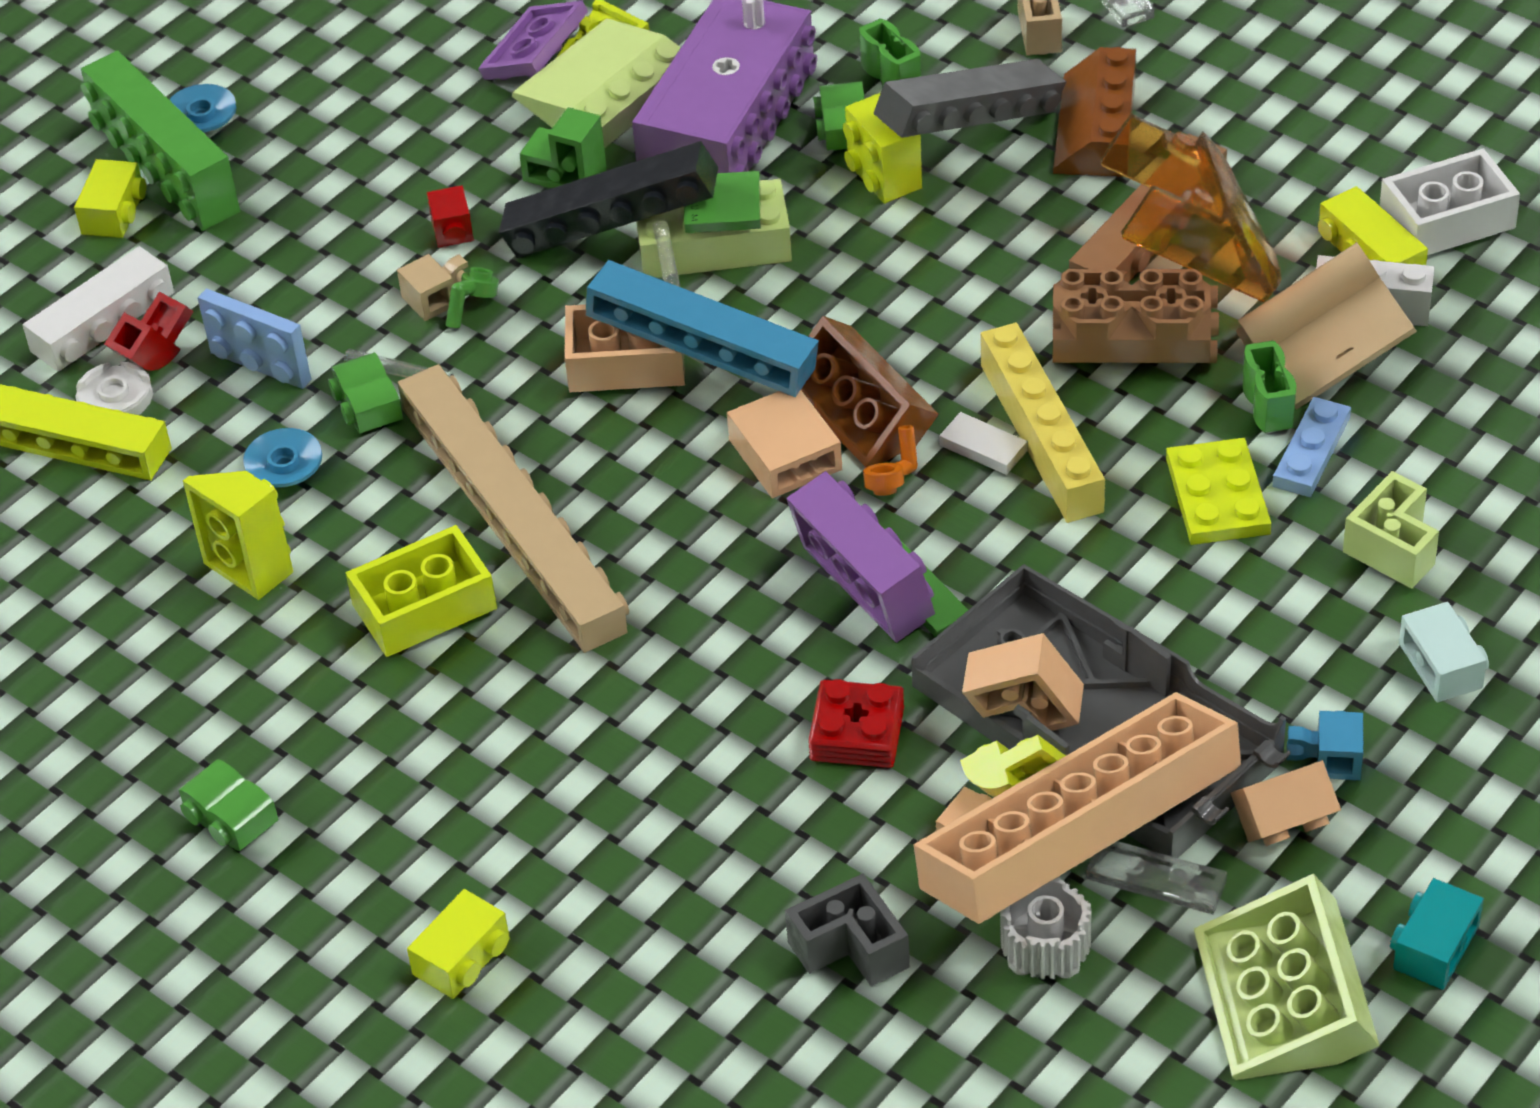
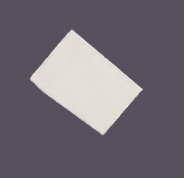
M962 412L939 435L940 446L1005 475L1011 471L1028 451V441Z

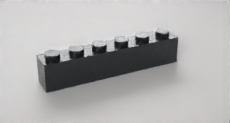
M702 141L692 143L507 202L499 234L516 258H521L713 198L718 166Z

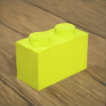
M96 159L74 206L81 235L124 237L128 225L134 222L136 208L140 199H144L146 195V180L141 177L138 162Z
M463 889L407 947L412 975L454 999L465 987L471 986L476 981L482 968L493 957L499 956L505 950L510 940L505 912Z

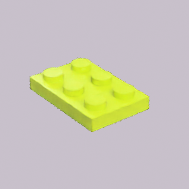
M1245 438L1166 448V461L1191 545L1271 535L1272 523Z

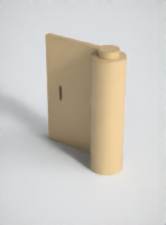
M1357 242L1240 318L1238 321L1242 327L1236 330L1245 346L1273 340L1282 348L1285 354V368L1293 375L1296 382V410L1311 401L1313 397L1319 396L1417 332Z

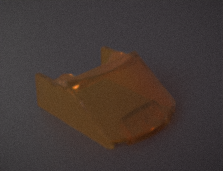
M1129 115L1100 159L1103 167L1150 188L1122 229V238L1188 269H1196L1202 275L1263 303L1268 301L1281 281L1279 260L1221 151L1203 131L1195 142L1185 133L1176 132L1174 134L1136 115Z

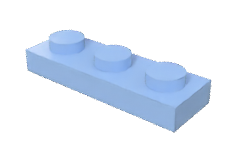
M1317 397L1312 398L1273 475L1272 487L1311 498L1350 419V406Z

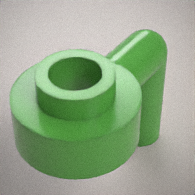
M473 267L470 269V272L462 274L461 282L452 285L446 318L447 327H461L465 296L471 295L482 298L497 296L499 279L492 276L493 271L486 268Z

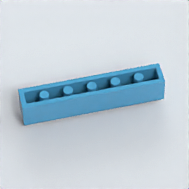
M611 260L605 263L587 286L585 316L793 397L797 396L815 370L819 340Z

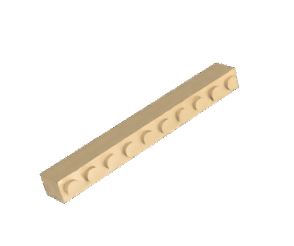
M437 364L398 381L402 410L582 651L586 653L628 633L626 615L629 614V607L620 592H613L604 570L600 566L595 568L590 562V557L584 544L581 541L577 543L574 541L564 518H557L554 515L547 496L543 492L538 494L534 489L532 479L525 468L521 470L518 468L514 456L506 444L501 446L489 421L483 422L474 401L471 398L465 399L462 395L457 379L453 375L448 377L442 367Z

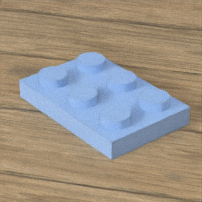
M207 288L200 294L198 302L210 353L221 359H227L243 365L251 371H258L276 378L282 383H288L301 389L312 380L300 324Z

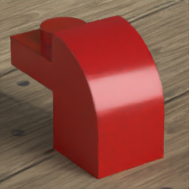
M159 291L141 321L124 312L104 345L146 370L160 369L170 363L180 352L181 349L174 343L194 311Z

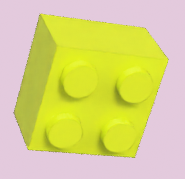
M880 93L845 106L846 123L843 124V131L847 139V151H845L844 157L848 168L852 172L856 171L863 179L867 190L871 193L874 192L885 204L922 188L921 135L901 138L873 113Z

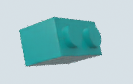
M1433 878L1425 893L1418 891L1415 894L1409 908L1408 916L1410 919L1407 924L1400 923L1394 931L1390 942V949L1395 950L1393 969L1444 990L1480 926L1484 898Z

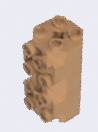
M1068 269L1061 274V280L1053 285V363H1217V340H1211V337H1216L1219 334V312H1211V308L1217 309L1218 286H1210L1203 281L1202 274L1196 269H1146L1140 274V279L1132 285L1124 280L1123 273L1117 269Z

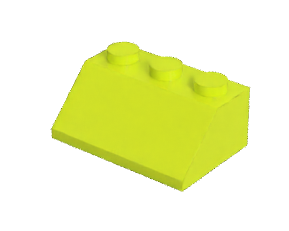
M248 471L193 475L183 480L203 563L257 600L264 597L294 572L290 558L291 549L287 544L283 528L285 523L280 515L277 502L278 493L269 481L265 479L260 480Z

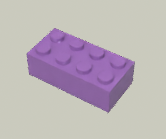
M825 471L786 498L803 548L896 643L924 624L927 618L935 614L931 598L934 597V592L924 578V573L927 572V569L921 558L914 551L908 553L903 548L897 534L890 527L884 530L879 525L873 510L867 504L860 506L855 501L853 492L843 480L837 483Z

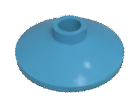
M214 84L193 85L180 90L169 99L203 133L225 125L234 116L236 111L234 95L228 89Z
M296 428L275 429L260 435L250 443L245 451L243 463L245 471H248L258 479H265L276 488L288 487L303 482L317 471L322 461V449L319 441L309 432Z

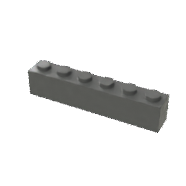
M1039 59L887 81L883 85L873 114L903 138L1052 113L1061 101V94L1066 81Z

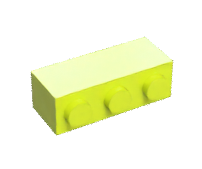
M1358 186L1320 203L1318 231L1325 240L1330 241L1341 252L1357 242L1369 260L1426 265L1428 248Z

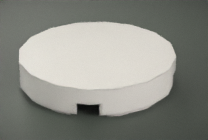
M120 362L121 366H110V363L100 364L87 371L78 381L76 386L77 393L75 395L76 401L140 415L150 405L153 396L149 374L142 367L130 362Z

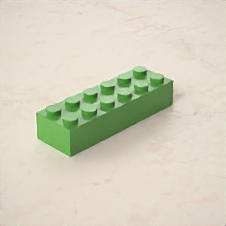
M118 50L81 68L84 83L81 84V89L90 104L91 111L88 112V116L93 127L97 131L102 130L107 135L111 145L114 148L119 147L125 153L129 162H138L139 168L143 171L150 184L155 183L161 189L168 202L174 201L179 206L186 220H193L204 231L240 212L229 157Z

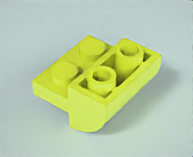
M1037 734L1032 738L1020 741L1010 750L996 740L991 744L979 747L974 753L961 759L960 762L966 777L994 798L1066 755Z

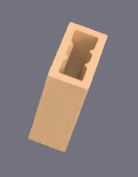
M801 390L796 397L777 391L727 412L730 442L772 499L806 485L825 471L831 475L842 470L840 440Z

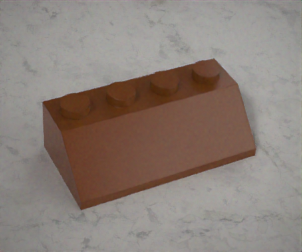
M1100 47L1064 73L1063 79L1066 81L1061 96L1053 174L1127 177L1136 80V49Z
M822 316L808 336L819 340L816 366L811 376L801 388V391L837 438L865 467L883 463L901 454L899 426H914L917 446L939 414L852 326Z

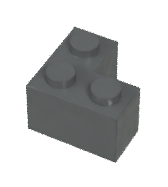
M864 873L785 910L788 944L809 974L848 955L870 986L910 968L909 936Z

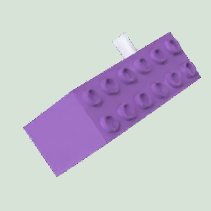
M712 0L632 121L636 161L702 141L717 164L718 173L749 172L753 164H757L760 161L762 150L766 143L773 140L776 127L781 119L787 117L790 104L795 96H800L808 75H813L815 72L817 55L813 54V42L816 29L815 26H812L811 10L766 0Z

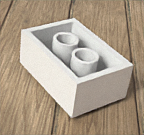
M1483 148L1382 179L1380 207L1428 248L1427 255L1516 228L1520 193Z

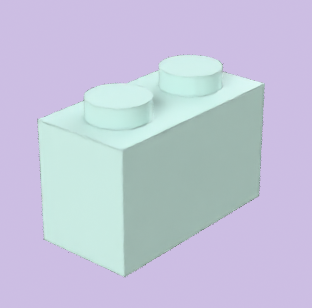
M1448 601L1402 615L1399 645L1437 703L1483 688L1485 671L1489 667L1486 651L1481 645H1476L1469 634L1465 619L1462 616H1457Z

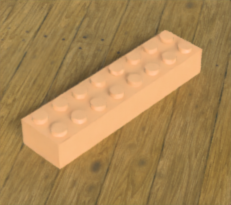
M1177 692L1173 693L913 844L919 888L978 924L990 919L1003 909L1025 898L1028 894L1058 878L1063 873L1093 857L1096 853L1126 837L1131 832L1156 819L1161 814L1236 770L1241 765L1238 722Z

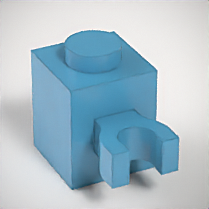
M1319 711L1318 731H1311L1300 726H1288L1287 751L1289 750L1291 753L1286 760L1298 761L1315 757L1317 762L1323 760L1330 779L1360 780L1363 760V713Z

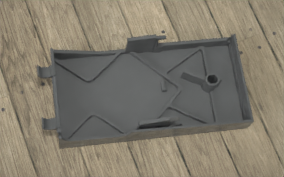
M1025 564L911 657L912 686L991 741L997 740L1009 750L1020 741L1032 738L1038 734L1067 756L1175 692L1238 722L1241 765L1221 780L1214 782L1189 799L1161 814L1156 819L1128 834L1170 864L1174 863L1235 807L1231 792L1262 782L1291 753L1289 750L1283 753L1286 717H1279L1277 723L1268 722L1217 693L1198 680L1191 670L1188 660ZM1041 633L1045 634L1084 684L1079 724L1054 731L1043 725L1032 716L1031 712L1019 704L1012 711L983 718L962 693L969 652Z

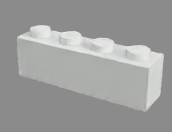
M138 246L23 323L30 352L57 372L61 371L105 341L124 312L137 319L147 312L159 291L167 296L172 295L174 289L168 265Z

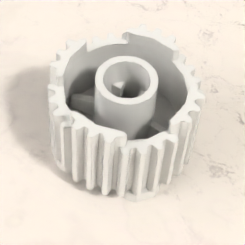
M1061 876L1000 911L1001 949H1003V955L1007 956L1009 968L1015 974L1026 975L1031 973V977H1035L1038 974L1041 979L1049 975L1053 979L1055 974L1062 978H1071L1079 972L1080 961L1084 962L1086 960V955L1089 954V947H1091V903L1084 900L1083 894L1078 895L1076 888L1071 890L1070 885L1061 880Z

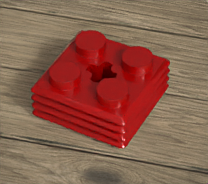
M842 679L821 680L808 740L810 760L893 767L904 711V688L885 683L846 682Z

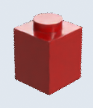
M463 185L426 192L437 247L441 248L474 241L470 212Z

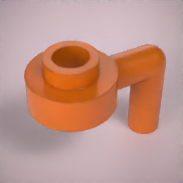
M913 425L898 427L901 452L900 461L896 463L874 464L863 470L864 486L866 489L873 490V494L886 496L896 493L897 488L904 484V476L917 469L918 463Z

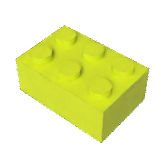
M457 525L345 572L352 605L386 657L497 609L492 575Z

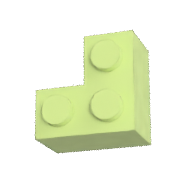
M1391 471L1346 518L1343 552L1413 589L1431 570L1436 561L1439 531L1423 523L1427 488Z

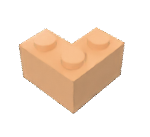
M1041 633L969 652L962 693L983 718L1012 711L1019 704L1031 712L1032 716L1043 725L1054 731L1079 724L1084 684L1045 634Z

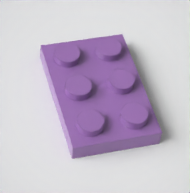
M583 0L529 7L478 68L483 79L500 78L501 80H507L517 76L533 77L542 70L551 57L561 50L562 44L568 36L579 28V23L588 13Z

